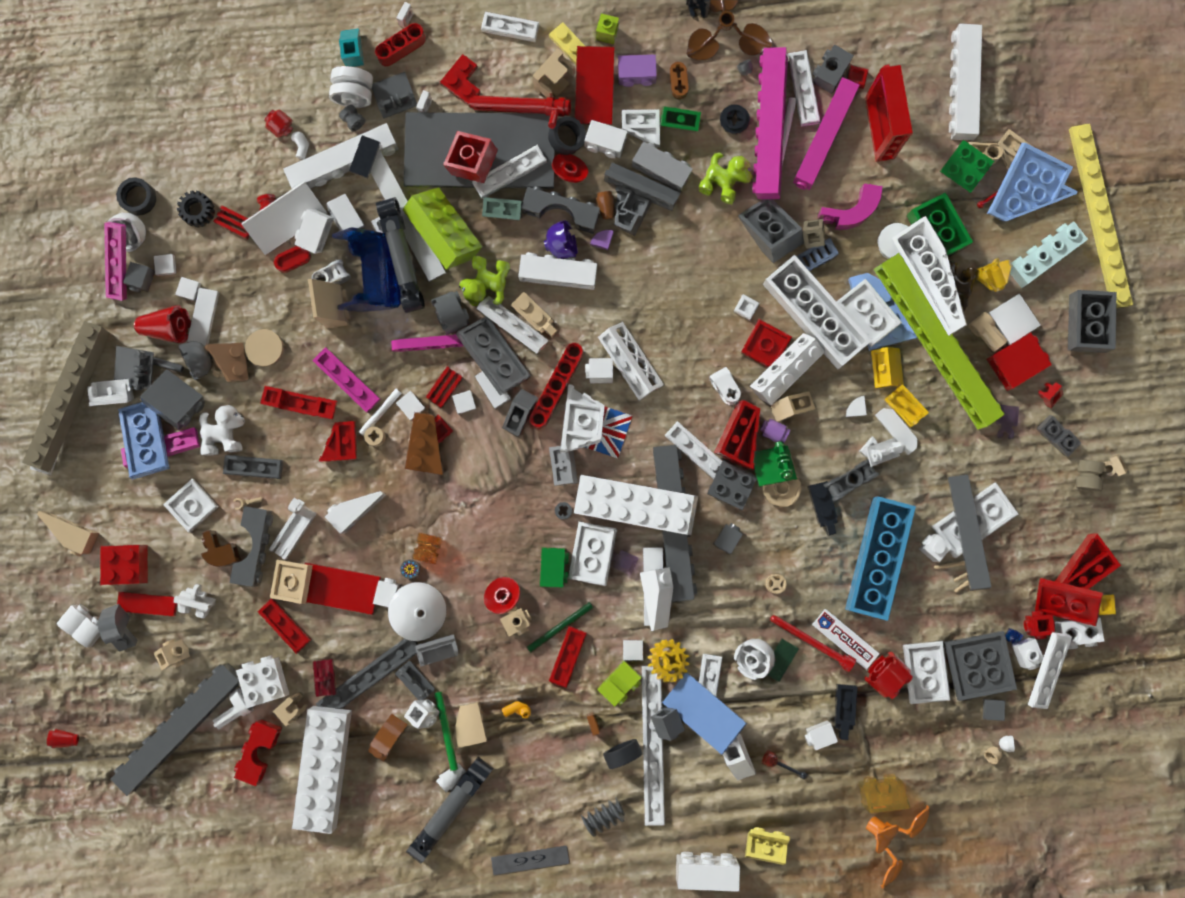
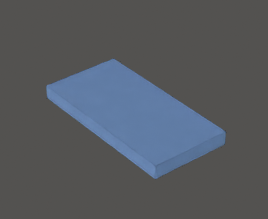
M143 402L118 409L129 477L134 480L170 469L161 417L145 406Z
M688 672L683 675V678L679 680L662 702L668 708L677 709L680 719L721 755L726 752L747 725V722Z

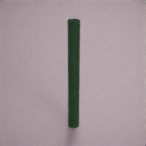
M588 602L527 646L528 651L532 653L594 608L592 604Z

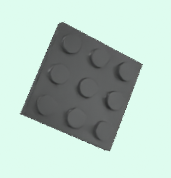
M1004 631L944 642L958 701L1017 690Z

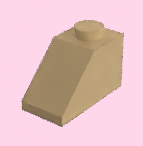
M809 391L787 396L775 401L771 405L776 422L816 409Z

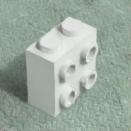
M272 655L261 658V663L254 665V662L251 661L242 664V669L236 670L246 708L289 695L279 657L273 659Z

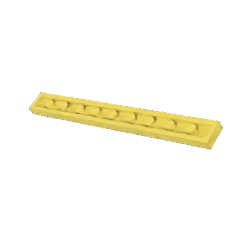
M1090 123L1074 126L1069 129L1106 290L1108 292H1117L1116 309L1133 305L1091 126Z

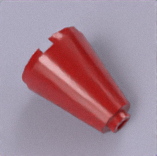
M180 305L138 316L134 322V329L139 335L178 344L188 340L189 334L187 332L188 328L191 327L189 313L185 308H181Z

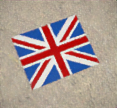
M604 406L601 441L585 448L618 458L632 415Z

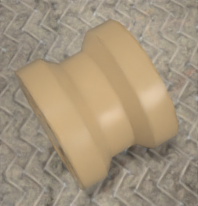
M374 426L365 431L364 438L369 445L379 447L384 444L386 434L382 429Z
M772 574L766 579L765 585L768 591L778 594L786 589L787 583L782 575Z

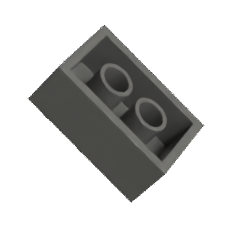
M1077 290L1069 295L1068 351L1107 353L1115 350L1117 292Z

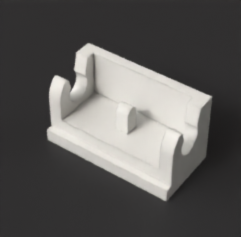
M346 194L327 202L328 212L334 218V222L346 241L362 232L364 224Z
M131 379L92 382L91 386H88L89 406L127 403L133 400L134 394Z

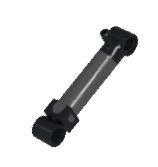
M396 197L376 202V208L380 217L382 232L386 234L398 280L402 308L405 313L424 309L425 301L416 279L404 232L406 228L403 216H400L399 202Z
M478 756L409 846L406 853L422 864L491 773L493 767Z

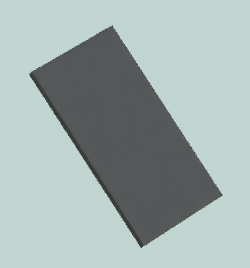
M406 112L404 187L475 188L472 180L451 175L443 165L457 131L492 140L498 151L490 171L538 145L547 163L503 188H533V186H537L543 189H554L552 161L555 150L551 147L548 140L550 116L533 113Z

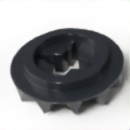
M736 104L724 108L720 115V125L724 128L725 132H729L732 135L741 134L747 129L750 122L748 111ZM736 113L737 120L740 121H737L735 126H733L732 121L729 119H732Z

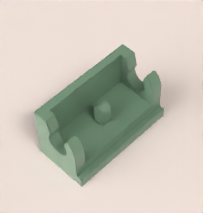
M484 197L482 217L520 220L522 218L521 206L523 202Z

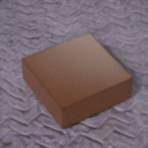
M595 713L587 714L592 735L599 734L600 728Z

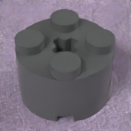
M451 291L431 300L432 306L436 308V316L446 335L467 327L469 316L465 308L461 309V298L457 291Z

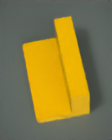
M885 347L871 350L875 388L904 385L900 349Z

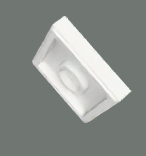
M191 479L163 504L188 533H191L219 507L195 479Z

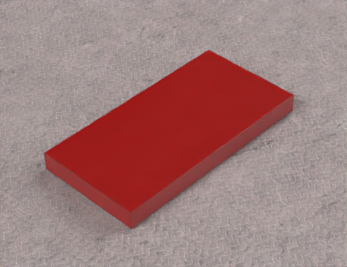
M577 46L575 119L579 120L581 124L590 125L591 120L606 125H612L615 47Z
M305 562L307 565H313L307 603L374 615L376 604H373L381 576Z

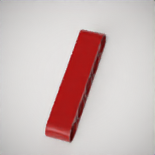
M570 343L566 347L533 409L530 422L536 429L546 427L582 360L583 349L580 344ZM571 349H578L580 351L579 355L572 357L569 354ZM564 365L571 367V371L567 374L560 371ZM560 382L562 388L555 391L552 389V384ZM550 398L553 400V405L551 407H544L543 401ZM537 415L544 417L542 424L534 423V418Z

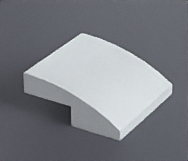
M1020 294L988 313L994 319L998 330L1007 339L1008 345L1040 326V323Z

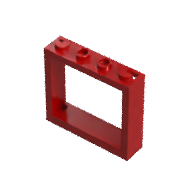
M887 64L880 69L865 96L876 162L895 159L913 134L901 65L890 66V64Z

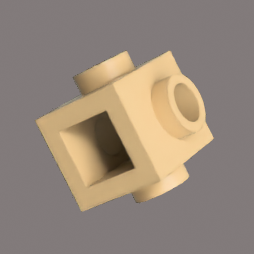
M515 606L511 611L507 612V616L500 620L508 636L515 633L519 636L529 631L527 627L531 625L530 621L532 618L527 609H518ZM515 618L520 619V624L515 623Z
M174 639L162 644L163 647L154 652L161 670L171 666L176 669L184 665V660L190 657L188 646L184 644L182 639L176 642Z

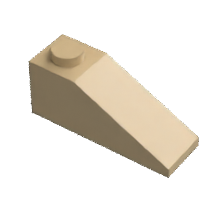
M38 511L37 515L59 542L65 548L70 549L71 554L81 556L82 554L91 553L99 533L50 512Z

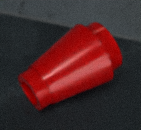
M59 729L50 730L47 735V746H50L52 749L77 746L79 742V734Z

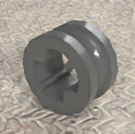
M561 502L555 507V514L559 519H568L572 514V508L568 503ZM560 506L568 507V514L566 516L563 514L562 516L559 515Z

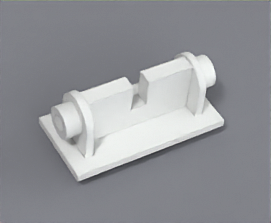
M891 438L867 447L866 452L870 466L872 467L900 456L899 453H902L906 448L903 442H896L895 438Z

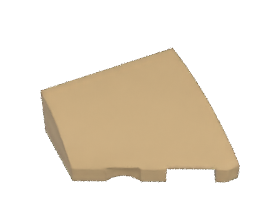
M480 701L460 706L452 738L454 748L487 742Z

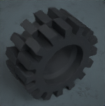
M197 190L196 192L190 191V194L184 193L186 197L183 198L181 196L179 199L182 201L177 202L179 217L190 226L198 228L199 225L204 227L205 222L209 224L210 221L208 219L211 218L213 220L214 216L212 213L215 214L213 209L215 206L204 193ZM201 203V213L195 216L191 215L189 211L191 205Z

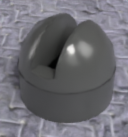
M750 59L737 65L741 75L747 76L748 73L752 72L753 65Z

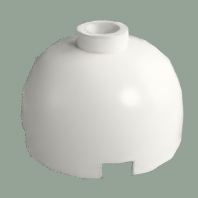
M119 213L107 221L126 225V252L136 250L145 240V225L136 215Z
M750 639L738 646L735 651L734 660H737L739 665L737 668L745 677L756 680L757 678H764L774 666L775 655L767 642L760 639Z

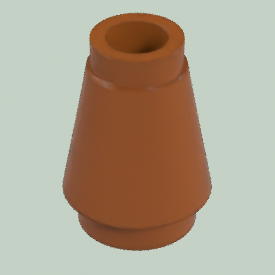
M612 191L597 193L596 201L600 208L602 219H613L614 195H612Z

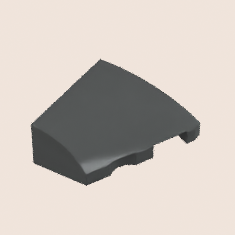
M617 185L615 226L635 236L652 203L650 200Z

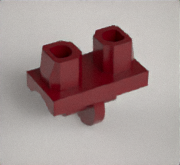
M334 660L313 661L316 697L336 695Z

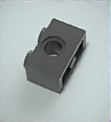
M834 44L832 49H827L822 57V60H824L821 66L818 64L812 74L815 76L813 83L832 94L854 55ZM827 66H832L835 70L831 71Z

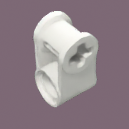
M342 260L333 261L312 275V279L319 280L325 277V282L342 284L351 278L350 274L346 273Z
M724 367L710 375L709 379L723 402L727 405L736 404L741 392L728 368ZM729 392L731 394L735 393L734 399L732 397H727Z

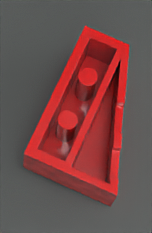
M745 400L737 401L714 453L743 468L754 469L753 461L761 408Z
M1098 533L1088 534L1055 582L1089 589L1119 568L1121 564Z

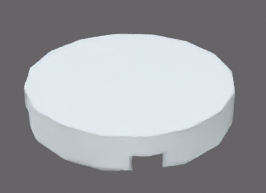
M893 223L886 226L880 232L877 239L880 253L886 259H890L897 253H900L892 238L908 228V226L902 223Z

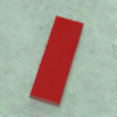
M118 592L117 604L126 612L176 616L177 603H174L175 597Z
M271 598L257 611L296 654L312 641L275 599Z
M571 626L568 627L549 682L567 688L587 632Z

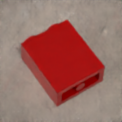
M1032 333L1023 336L986 359L1006 391L1015 388L1052 365L1049 355L1043 352L1038 338L1032 335Z

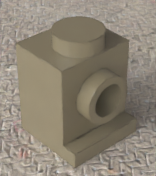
M823 219L804 221L803 235L806 248L825 246Z

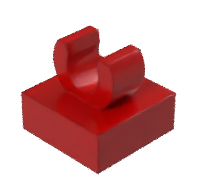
M1056 382L1053 386L1050 383L1044 384L1045 388L1048 389L1047 392L1038 391L1039 397L1044 399L1045 405L1051 409L1064 395L1062 385Z

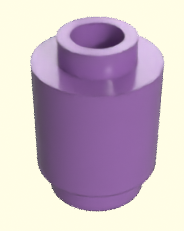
M769 419L768 421L764 420L760 431L763 432L762 436L774 442L782 441L784 444L790 429L786 428L787 426Z

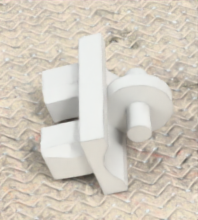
M196 584L193 589L187 588L186 591H181L179 596H175L174 603L178 604V612L189 613L191 607L196 608L195 615L197 617L205 618L209 614L210 608L215 605L216 599L207 597V593L201 591V585Z

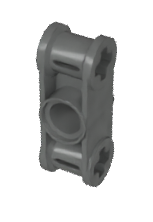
M866 459L844 474L824 484V487L828 488L834 502L880 474L875 471L873 466H870L869 459ZM850 475L854 478V484L849 481Z

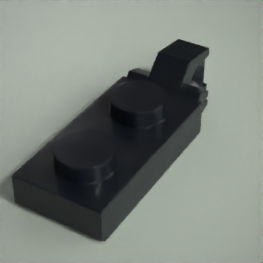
M828 481L808 486L817 523L820 524V527H825L827 536L837 534L834 524L838 523L831 493L827 487H824V484Z
M836 684L834 723L835 729H839L838 738L840 740H849V730H853L855 726L856 685Z

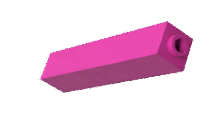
M842 77L793 181L798 188L802 190L811 189L857 92L859 84Z

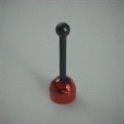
M767 750L762 758V764L767 767L779 765L799 775L801 779L808 777L805 771L800 772L779 762L777 755L770 750Z

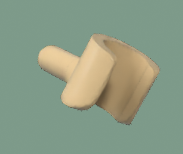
M262 497L250 500L236 498L233 502L240 501L241 506L235 509L243 510L244 506L247 507V505L262 502L263 500Z

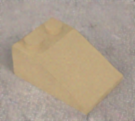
M308 279L313 318L327 329L349 325L348 319H351L350 309L346 306V301H348L347 290H344L340 284Z

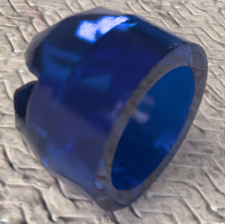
M1010 627L1006 632V640L1008 642L1011 641L1012 644L1019 643L1024 636Z

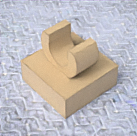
M1119 453L1112 455L1110 460L1104 462L1105 466L1111 465L1113 467V470L1107 473L1108 476H1112L1115 473L1120 476L1128 471Z

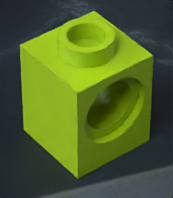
M601 13L596 29V40L614 45L619 29V18Z

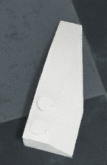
M925 216L894 236L892 240L947 334L950 336L967 324L946 249Z

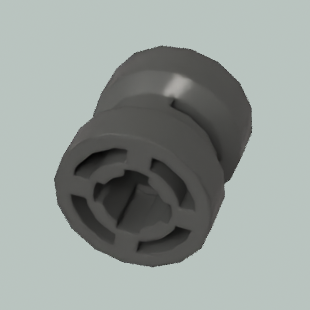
M354 105L346 106L339 114V117L343 122L347 123V127L352 132L360 129L366 121L361 114L357 113Z

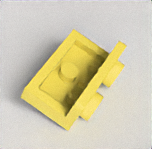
M755 827L748 832L746 858L780 865L786 864L787 845L790 841L789 836H785V833L774 831L773 833L765 832V829Z

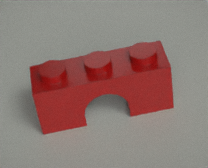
M262 719L251 725L248 732L250 734L249 740L244 743L241 753H243L242 758L238 760L234 768L236 772L235 779L255 787L262 782L268 764L258 759L257 750L260 746L269 749L276 746L283 727Z

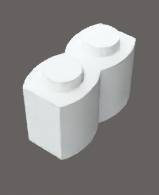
M71 605L56 624L84 647H92L100 637L98 629L99 617H92L88 613L89 609L84 605Z

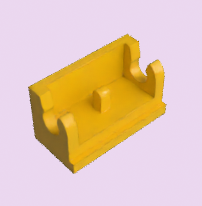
M903 384L884 399L910 428L929 413Z

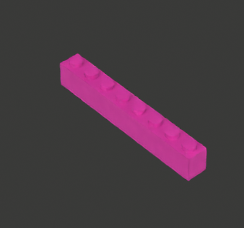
M786 47L764 48L763 55H760L762 73H759L761 91H758L760 109H757L759 127H756L758 145H755L757 163H754L756 182H753L752 187L753 193L756 194L758 200L780 199L788 67Z

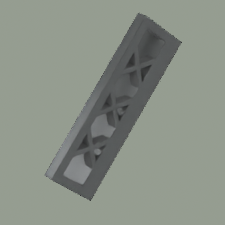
M612 163L609 170H606L604 174L605 182L616 187L618 185L626 188L634 194L670 211H673L680 196V192L615 163Z

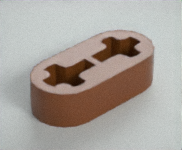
M675 62L670 67L671 92L676 99L685 98L689 88L687 68L682 62ZM676 68H679L681 71L680 78H677ZM678 83H681L682 93H679L677 90Z

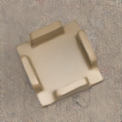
M558 48L532 76L534 90L539 95L543 94L546 98L553 97V95L559 97L569 86V82L563 76L567 72L572 76L575 74V66L564 58L563 52Z

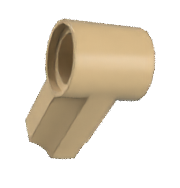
M983 312L968 325L971 332L975 336L981 337L993 352L1007 342V339L995 327L994 319L986 312Z

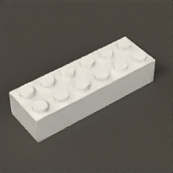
M795 255L765 279L764 287L801 329L819 342L825 351L824 355L837 369L842 367L871 342Z
M581 475L574 513L691 535L698 496Z
M312 706L307 710L292 829L332 834L337 828L352 710Z

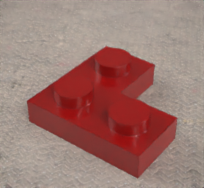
M462 54L440 81L441 86L469 107L470 97L481 93L480 89L468 81L478 68L477 64Z

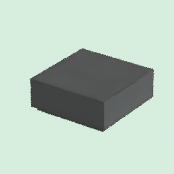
M983 699V719L1005 721V701Z

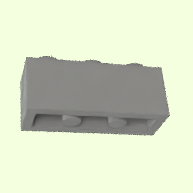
M643 141L632 160V167L680 193L692 175L693 168H691L689 163L678 161L671 153L658 150V147L650 142L646 143Z

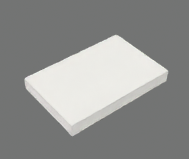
M866 279L837 301L840 307L871 340L869 343L870 347L874 346L902 323Z
M584 522L578 523L568 579L603 586L607 585L617 532L616 528Z
M943 641L903 645L905 664L911 669V675L913 676L912 680L908 683L910 704L949 701L950 692Z

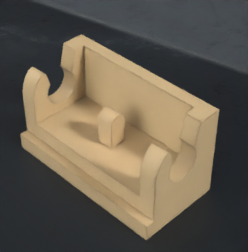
M300 692L288 697L273 711L285 726L296 722L299 719L298 717L308 707L306 704L301 709L297 708L296 703L303 697Z

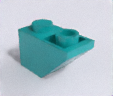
M360 29L341 31L339 45L344 65L348 67L364 65Z

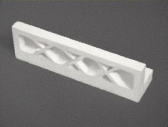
M623 322L608 328L598 337L638 400L645 398L648 394L664 385ZM620 329L624 336H619L616 330ZM630 346L634 353L630 352L627 347ZM638 362L643 364L644 369L640 368ZM648 377L651 378L656 385L652 386L650 381L648 380Z

